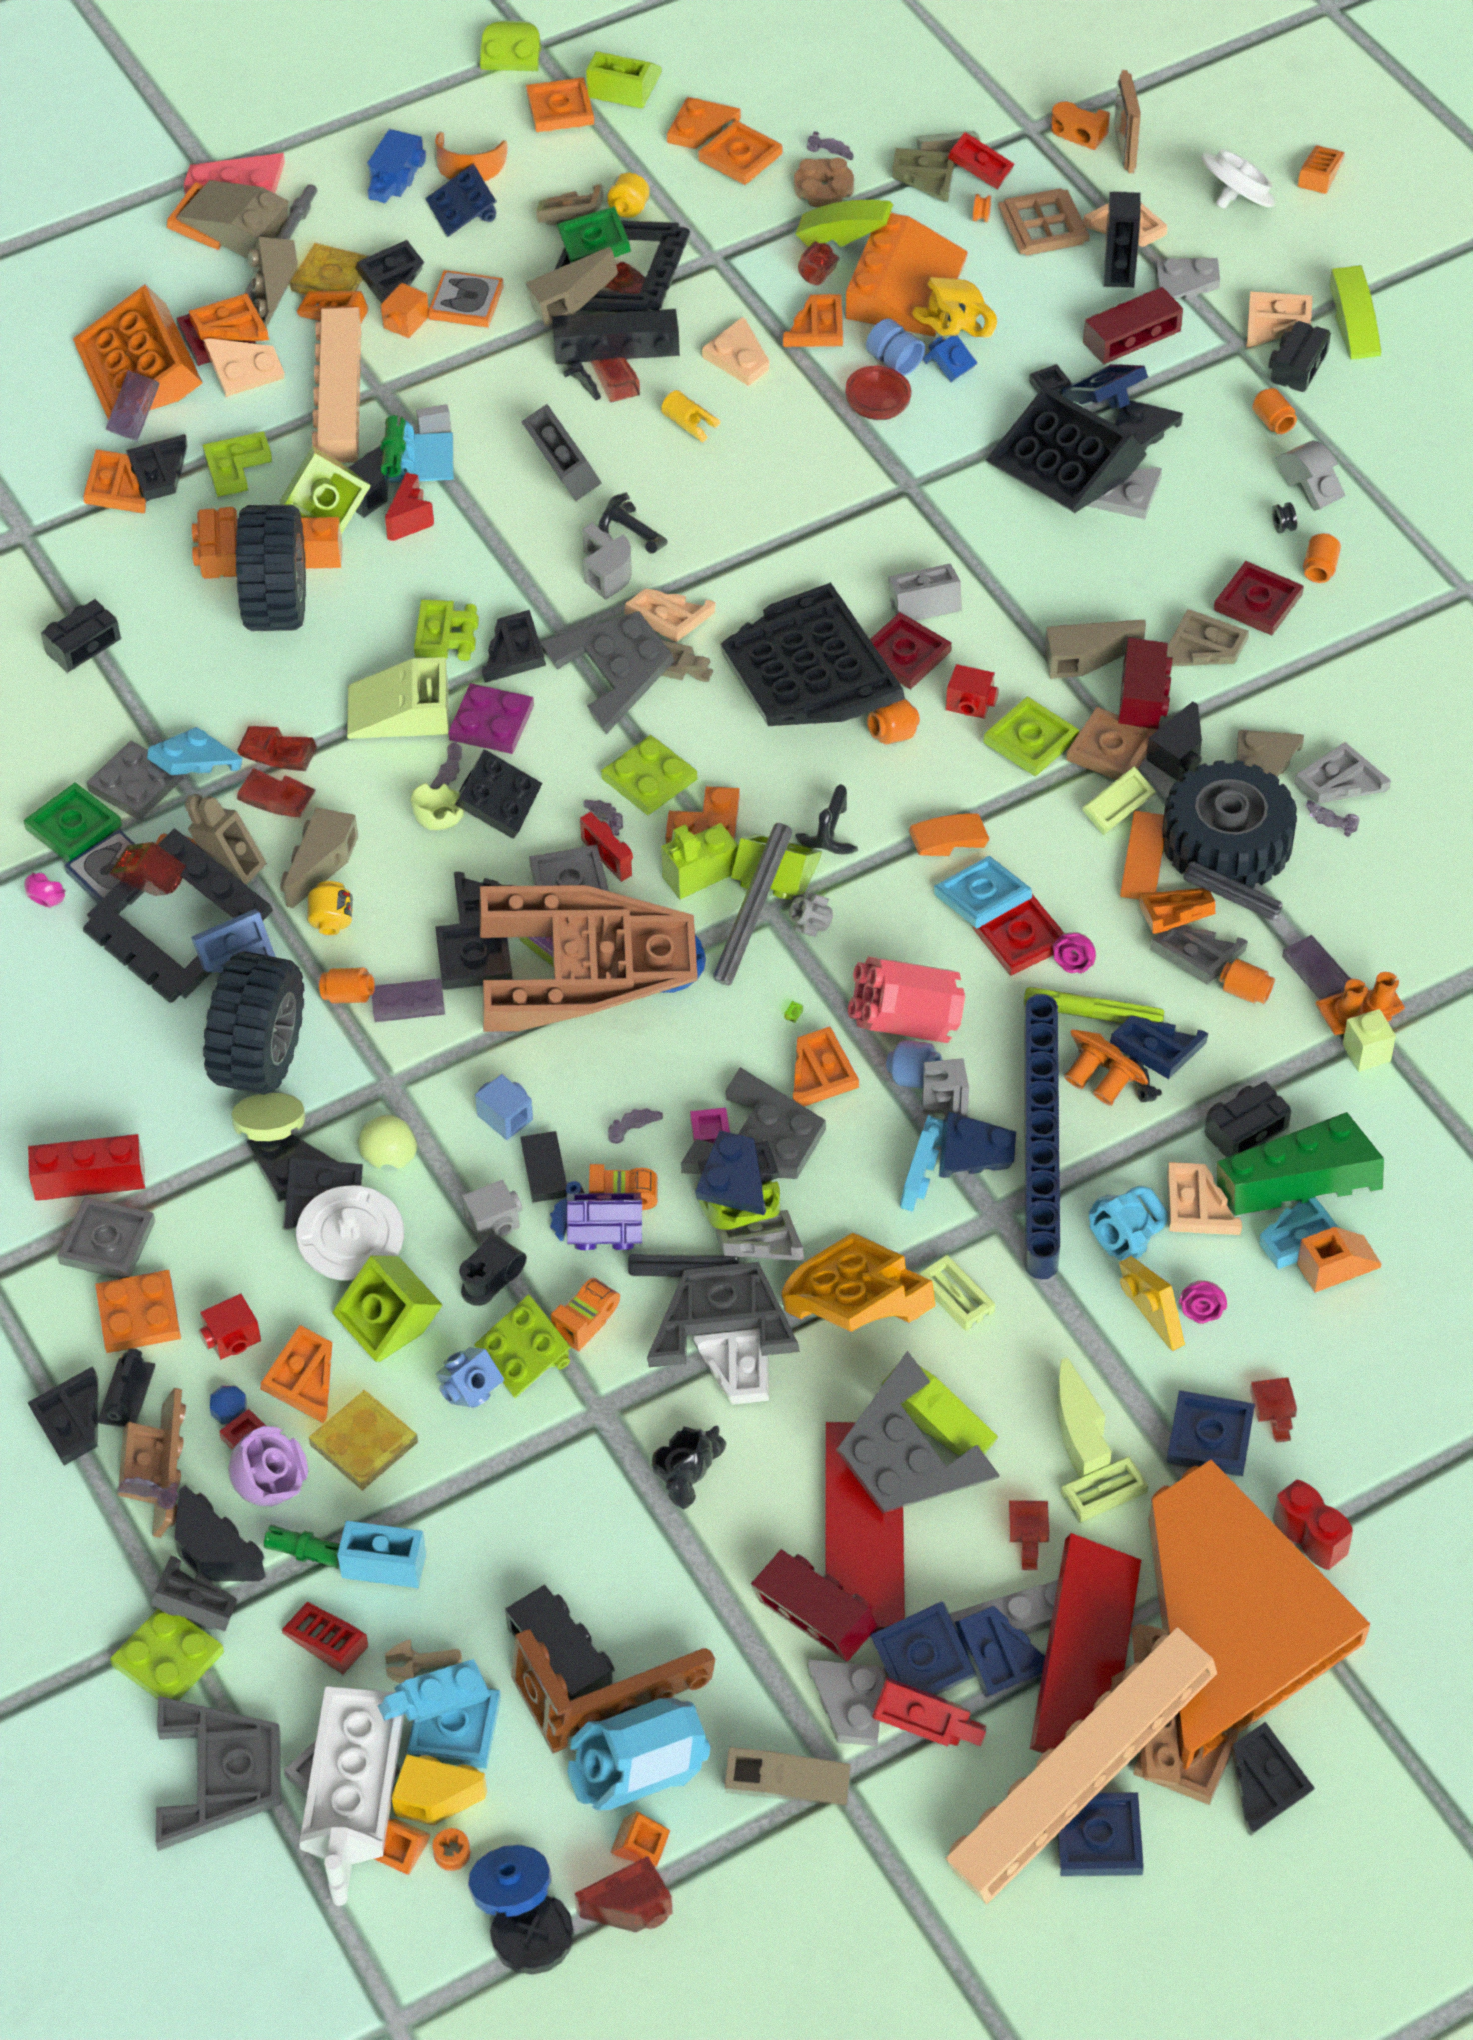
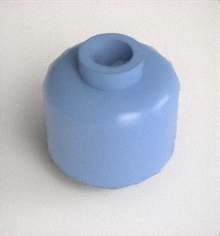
M904 1040L897 1044L893 1052L891 1051L888 1054L886 1068L892 1074L896 1085L923 1089L924 1062L941 1061L942 1056L937 1052L933 1044Z

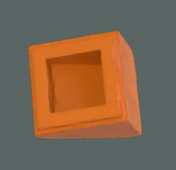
M636 1811L623 1819L611 1853L620 1858L655 1868L658 1866L671 1830Z
M388 1819L383 1856L374 1858V1860L408 1875L426 1847L431 1834L401 1820Z

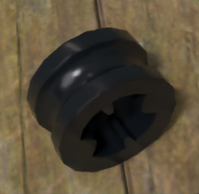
M1287 502L1284 504V507H1281L1279 504L1273 505L1272 519L1278 534L1284 533L1285 529L1295 531L1297 529V515L1293 504Z

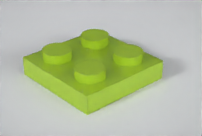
M1027 696L984 733L983 743L1036 777L1072 745L1079 734V729Z
M651 734L601 770L602 780L648 816L697 780V770Z
M158 1608L115 1652L110 1661L115 1669L156 1699L160 1696L179 1701L224 1653V1648L220 1642L185 1617L169 1615Z

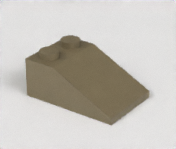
M209 180L180 212L177 220L215 239L219 244L248 259L249 250L254 249L258 237L276 238L287 220L289 201L264 187Z

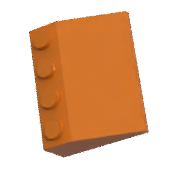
M890 213L887 224L871 232L846 290V319L877 325L880 321L890 318L901 325L905 331L935 337L937 331L931 325L918 321L912 315L915 307L928 308L929 296L933 291L928 286V281L931 277L959 279L968 256V251L910 216Z
M146 284L73 338L105 414L111 422L178 402L203 383L166 303Z

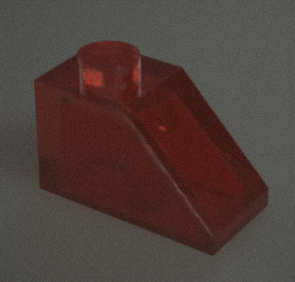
M154 842L127 845L109 874L153 896H162L173 893L179 887L182 881V876L180 875L186 866Z
M649 1856L574 1893L576 1912L580 1918L635 1933L646 1927L654 1929L662 1925L673 1914L672 1896Z

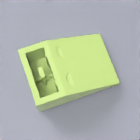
M446 657L410 659L348 685V738L448 734L449 683Z

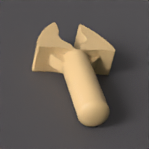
M405 1640L385 1654L386 1663L406 1662V1665L402 1667L386 1668L387 1677L398 1683H403L405 1680L414 1678L421 1669L459 1664L462 1662V1654L459 1649L418 1653L412 1649L411 1640Z

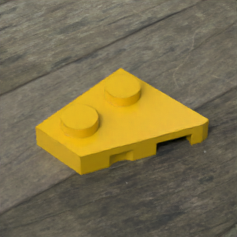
M1132 1256L1120 1261L1119 1265L1122 1273L1120 1285L1126 1296L1131 1298L1170 1350L1174 1351L1185 1345L1172 1285Z

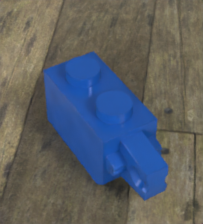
M388 129L367 162L370 176V186L368 188L370 200L386 203L392 195L401 197L407 186L410 187L412 185L415 173L419 168L423 167L426 160V151L423 150L421 136Z

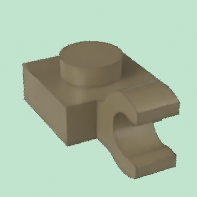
M662 640L672 653L674 662L661 676L682 681L685 674L688 673L699 681L709 682L714 672L713 669L708 668L709 658L694 656L693 647Z

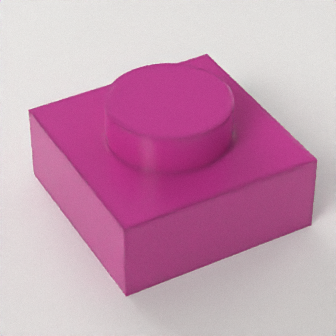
M726 1108L690 1111L693 1141L699 1139L714 1144L719 1130L730 1132Z

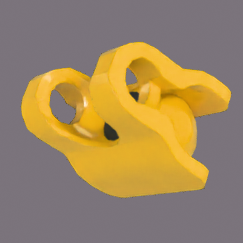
M934 277L929 279L928 286L933 291L929 296L928 308L915 307L912 315L918 321L931 325L942 336H957L961 329L973 337L989 338L993 334L997 326V316L985 303L982 293L973 283L963 279ZM979 315H982L984 318L983 328L976 321Z

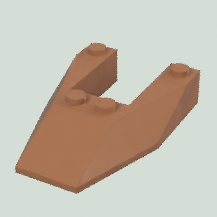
M587 885L480 886V938L552 937L554 979L483 980V1032L522 1031L593 1014L697 981L694 915Z

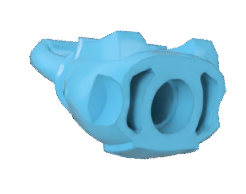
M1137 1186L1131 1188L1123 1195L1099 1197L1089 1211V1228H1091L1098 1242L1107 1251L1109 1256H1114L1120 1261L1130 1256L1138 1259L1146 1252L1151 1236L1160 1232L1167 1224L1168 1211L1152 1188ZM1138 1195L1157 1222H1155L1153 1218L1150 1216V1214L1147 1213V1211L1143 1207V1204L1137 1197Z

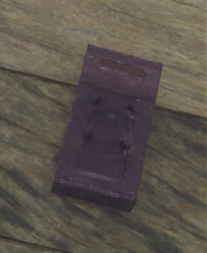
M1313 935L1283 949L1282 957L1320 1000L1344 992L1345 983L1351 978Z

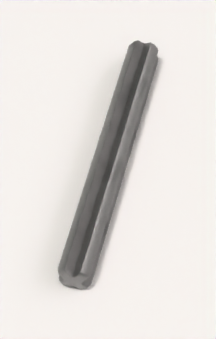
M775 823L713 974L715 981L720 984L729 986L734 980L792 836L791 828L785 824Z

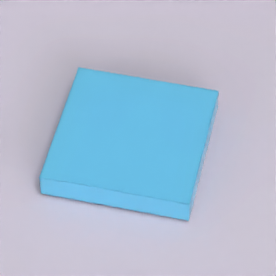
M991 856L978 861L934 886L935 896L976 929L1032 898V889Z
M488 1689L490 1695L483 1702L415 1723L413 1720L406 1754L415 1757L428 1755L444 1764H465L487 1769L501 1699L500 1690Z

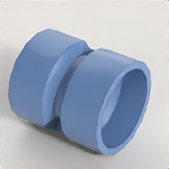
M890 318L880 321L871 330L866 341L868 353L884 362L888 368L900 376L908 375L914 371L925 353L924 343L913 334L906 332L901 325Z

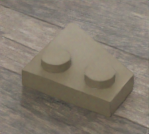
M602 184L592 186L593 193L589 195L578 196L577 192L573 191L558 197L541 200L536 210L538 223L547 222L549 225H557L567 219H575L599 211L604 197Z
M1187 609L1168 644L1167 656L1173 657L1172 666L1235 664L1248 640L1249 631Z
M1239 730L1237 761H1244V765L1250 767L1253 764L1263 768L1264 773L1268 774L1271 772L1278 778L1290 765V759L1295 752L1302 749L1304 734Z

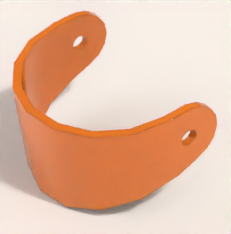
M439 132L435 139L437 167L443 176L451 180L474 163L484 181H488L498 175L504 167L508 150L507 141L503 140L495 149L485 153L458 154L444 149V133Z

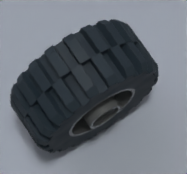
M292 504L247 505L239 512L238 528L236 531L237 592L241 620H243L242 624L250 631H295L303 625L306 605V559L301 514L299 509Z
M1225 760L1214 761L1213 765L1210 766L1206 763L1195 767L1194 772L1189 770L1179 777V781L1172 785L1169 790V796L1166 798L1162 838H1165L1164 852L1167 858L1173 861L1172 866L1180 874L1184 873L1190 861H1195L1251 888H1255L1256 883L1263 885L1272 880L1273 875L1280 874L1285 868V863L1290 860L1297 822V807L1295 800L1291 797V792L1283 783L1279 785L1280 779L1271 772L1266 774L1263 772L1262 767L1255 764L1250 767L1244 765V761L1234 760V763H1225Z
M243 951L231 956L230 960L223 966V972L218 976L216 988L212 992L210 1008L207 1011V1024L204 1029L205 1045L203 1047V1056L205 1057L204 1068L207 1071L208 1078L217 1086L265 1095L275 1091L282 1084V1079L286 1077L288 1067L294 1058V1050L298 1044L299 1030L303 1020V993L305 991L304 983L302 982L303 975L300 968L293 961Z

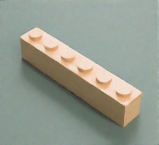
M359 307L321 309V322H316V339L320 343H315L316 362H320V365H314L315 384H319V387L313 388L314 405L318 406V409H313V426L318 428V431H312V446L341 463L357 462L359 460L361 322Z

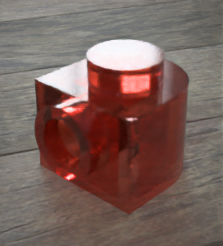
M814 241L801 255L798 271L806 282L816 286L821 285L836 269L840 257L833 253L830 245Z

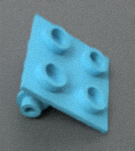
M406 421L404 430L406 451L402 455L401 474L396 477H389L390 483L402 482L406 472L417 474L419 481L454 480L453 432L414 434L413 426Z

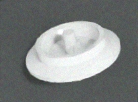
M1221 149L1217 155L1209 152L1202 154L1201 159L1208 169L1226 183L1221 190L1220 197L1216 201L1220 207L1226 208L1231 200L1234 201L1239 193L1266 207L1274 206L1275 199L1269 192L1272 187L1271 181L1251 162L1224 149Z
M340 1186L321 1193L304 1208L297 1223V1245L303 1259L318 1273L336 1280L353 1281L370 1255L398 1256L404 1241L403 1219L395 1204L382 1193L363 1186Z

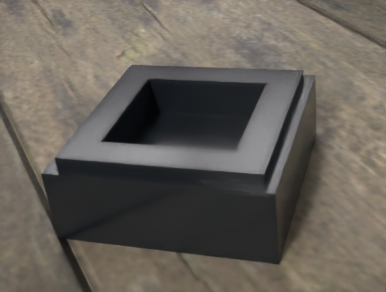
M1058 364L1030 373L1029 382L1037 393L1046 386L1063 395L1061 389L1072 384Z

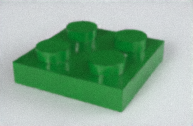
M615 206L557 224L570 263L608 247L612 249L614 258L632 252Z
M76 782L23 820L25 829L66 862H70L122 826L120 816Z

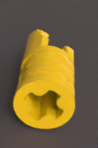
M674 390L668 394L662 403V414L675 421L702 443L708 437L701 428L697 427L701 419L713 428L720 424L719 419L700 405L695 404L694 401L679 390Z

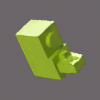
M722 823L696 835L689 832L688 827L684 824L673 830L671 842L661 846L662 877L679 900L732 876L739 845Z

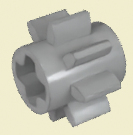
M808 891L805 892L804 898H796L789 910V918L792 922H795L793 930L812 937H816L818 931H825L830 926L833 918L832 909L826 906L829 899Z

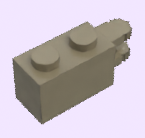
M199 794L188 796L185 808L193 822L188 827V830L197 846L247 885L267 863L238 812L222 808L218 800L211 796L202 798Z

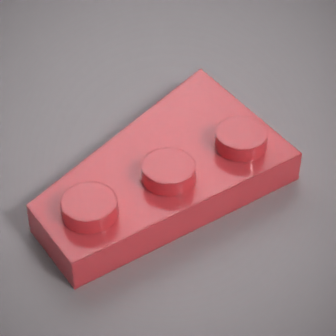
M284 153L190 165L183 184L184 192L187 194L195 182L205 186L209 180L264 187L275 193L285 164Z

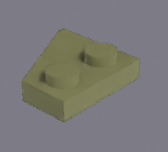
M896 148L892 178L942 201L949 202L955 163L947 158L949 152Z

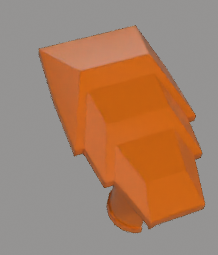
M1391 972L1379 973L1372 990L1364 987L1365 983L1363 981L1350 979L1345 983L1343 993L1318 1000L1315 1003L1334 1035L1345 1034L1346 1023L1349 1018L1380 1009L1388 1022L1392 1020V1016L1405 1009V1006L1395 992L1399 985V979L1395 980L1397 976Z
M1074 1029L1070 1031L1078 1051L1081 1053L1068 1072L1064 1074L1065 1079L1071 1085L1082 1090L1099 1065L1109 1070L1098 1087L1094 1089L1093 1093L1098 1100L1109 1106L1113 1105L1114 1100L1127 1082H1133L1134 1080L1147 1085L1148 1080L1139 1065L1124 1056L1118 1047L1106 1041L1102 1034Z

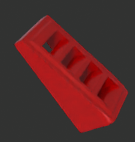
M306 1602L282 1629V1634L342 1675L369 1647L367 1635L364 1632L309 1602ZM308 1616L314 1619L303 1632L298 1630L299 1626ZM322 1624L324 1628L315 1638L311 1637L310 1635ZM331 1631L335 1633L327 1644L322 1642ZM341 1639L346 1641L339 1650L334 1649Z

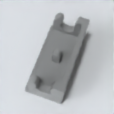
M951 563L888 577L890 603L892 608H896V615L901 612L916 621L962 611L961 581Z
M964 1058L924 1062L923 1113L935 1114L940 1112L946 1116L948 1112L967 1117L969 1084Z

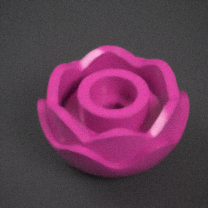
M32 872L25 879V893L34 902L51 908L64 900L66 890L63 889L61 883L49 881L45 874H35Z
M1070 932L1063 934L1053 945L1054 960L1068 973H1084L1095 963V946L1082 933Z
M1199 1280L1190 1283L1184 1288L1180 1295L1179 1304L1182 1306L1185 1316L1199 1324H1204L1221 1317L1223 1310L1227 1308V1299L1224 1291L1217 1284L1207 1280Z

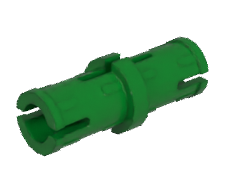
M391 415L386 418L385 436L380 444V449L383 452L380 470L386 476L389 466L388 477H396L401 474L402 455L406 451V442L404 440L406 421L403 417H400L399 426H397L398 415Z
M273 1524L268 1527L269 1531H266L264 1538V1549L295 1556L296 1561L305 1563L307 1560L336 1569L340 1568L337 1556L339 1543L314 1537L313 1532L305 1530L299 1533Z

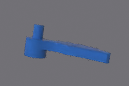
M572 1181L566 1186L567 1194L585 1193L581 1184L577 1181ZM567 1198L555 1204V1210L550 1213L552 1218L550 1228L555 1231V1235L560 1241L564 1240L567 1229Z

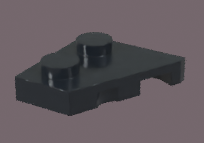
M405 240L357 261L355 270L382 304L401 283L408 286L412 284L421 272L424 261L409 241Z
M1129 400L1130 404L1120 409L1114 425L1132 434L1144 451H1146L1149 445L1156 444L1163 439L1164 432L1170 427L1175 426L1178 428L1181 426L1183 413Z
M289 1158L282 1230L297 1227L299 1217L304 1208L321 1193L340 1186H361L363 1164Z

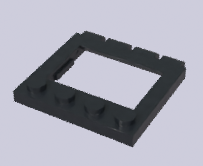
M621 220L628 240L660 242L641 291L638 294L600 290L578 311L631 312L661 309L689 239L690 230L686 227H680L679 223ZM563 248L555 270L570 264L565 248Z
M175 828L87 914L89 921L83 927L85 934L100 946H104V949L124 966L128 965V969L147 985L152 984V989L169 1003L174 1002L180 995L186 999L212 972H206L202 968L198 955L183 968L119 915L125 907L132 905L155 882L154 879L167 866L232 918L256 909L260 913L262 921H264L273 912L271 905Z

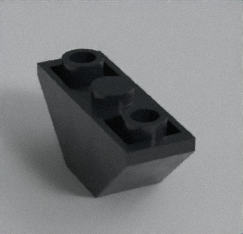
M186 1485L180 1488L174 1536L179 1558L196 1574L200 1573L212 1582L261 1581L265 1578L262 1562L265 1557L260 1548L251 1540L246 1543L239 1536L238 1529L229 1518L224 1516L221 1519L214 1512V1508L206 1496L200 1492L196 1495Z

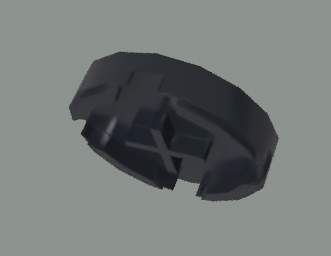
M546 1896L544 1901L535 1908L517 1916L506 1917L505 1912H496L497 1915L494 1917L490 1929L493 1950L502 1964L513 1971L531 1975L547 1972L562 1963L570 1952L574 1937L570 1912L557 1898Z

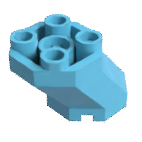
M661 1698L603 1721L587 1722L571 1740L570 1750L577 1749L576 1759L568 1763L567 1773L577 1801L583 1804H592V1808L596 1810H612L669 1787L685 1786L701 1770L702 1761H706L710 1754V1744L707 1738H705L706 1735L695 1705L692 1702L680 1701L675 1698Z

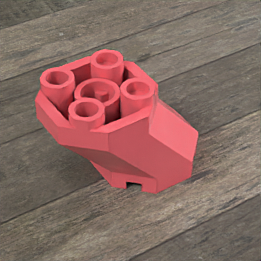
M868 956L865 963L858 962L853 973L855 989L854 995L848 1004V1014L850 1018L856 1019L857 1027L871 1031L949 1043L952 1037L947 1034L950 1030L957 1031L961 1025L965 1001L964 989L958 988L955 979L961 980L960 972Z

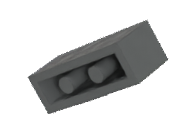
M548 404L521 421L575 501L602 484L587 459Z

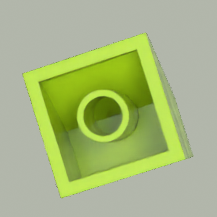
M312 446L279 502L280 505L292 504L297 507L301 518L339 517L342 534L371 485L341 462Z
M754 834L740 838L731 878L741 881V887L749 888L769 838L768 836ZM789 842L770 888L774 890L773 896L793 900L794 896L805 894L821 859L822 851Z
M370 1255L332 1313L375 1362H381L422 1335L443 1304L399 1256Z

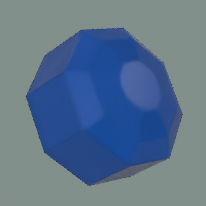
M237 1386L219 1387L210 1395L209 1408L211 1416L220 1424H229L247 1410L246 1394Z

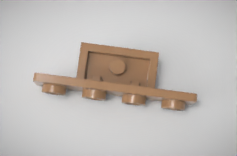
M173 1388L162 1405L160 1429L128 1422L123 1429L118 1496L155 1504L152 1536L161 1538L169 1526H174L177 1517L178 1504L174 1503V1497L181 1480V1470L177 1469V1459L181 1455L184 1442L183 1437L179 1436V1428L183 1423L186 1412V1405L181 1403L182 1389Z
M1142 1624L1134 1626L1132 1628L1134 1664L1137 1662L1142 1663L1152 1653L1151 1649L1154 1643L1162 1635H1170L1169 1632L1165 1629ZM1130 1667L1111 1677V1692L1123 1682V1676ZM1175 1715L1140 1750L1142 1776L1146 1781L1171 1786L1181 1782Z

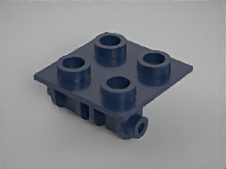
M474 163L425 198L447 237L477 216L486 222H492L496 218L497 211L493 204L497 201Z

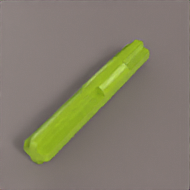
M1027 987L1024 994L1023 1002L1025 1007L1030 997L1036 994H1046L1055 999L1058 1005V1013L1122 1024L1130 1016L1146 1018L1156 1023L1164 1021V1010L1162 1008L1036 987Z

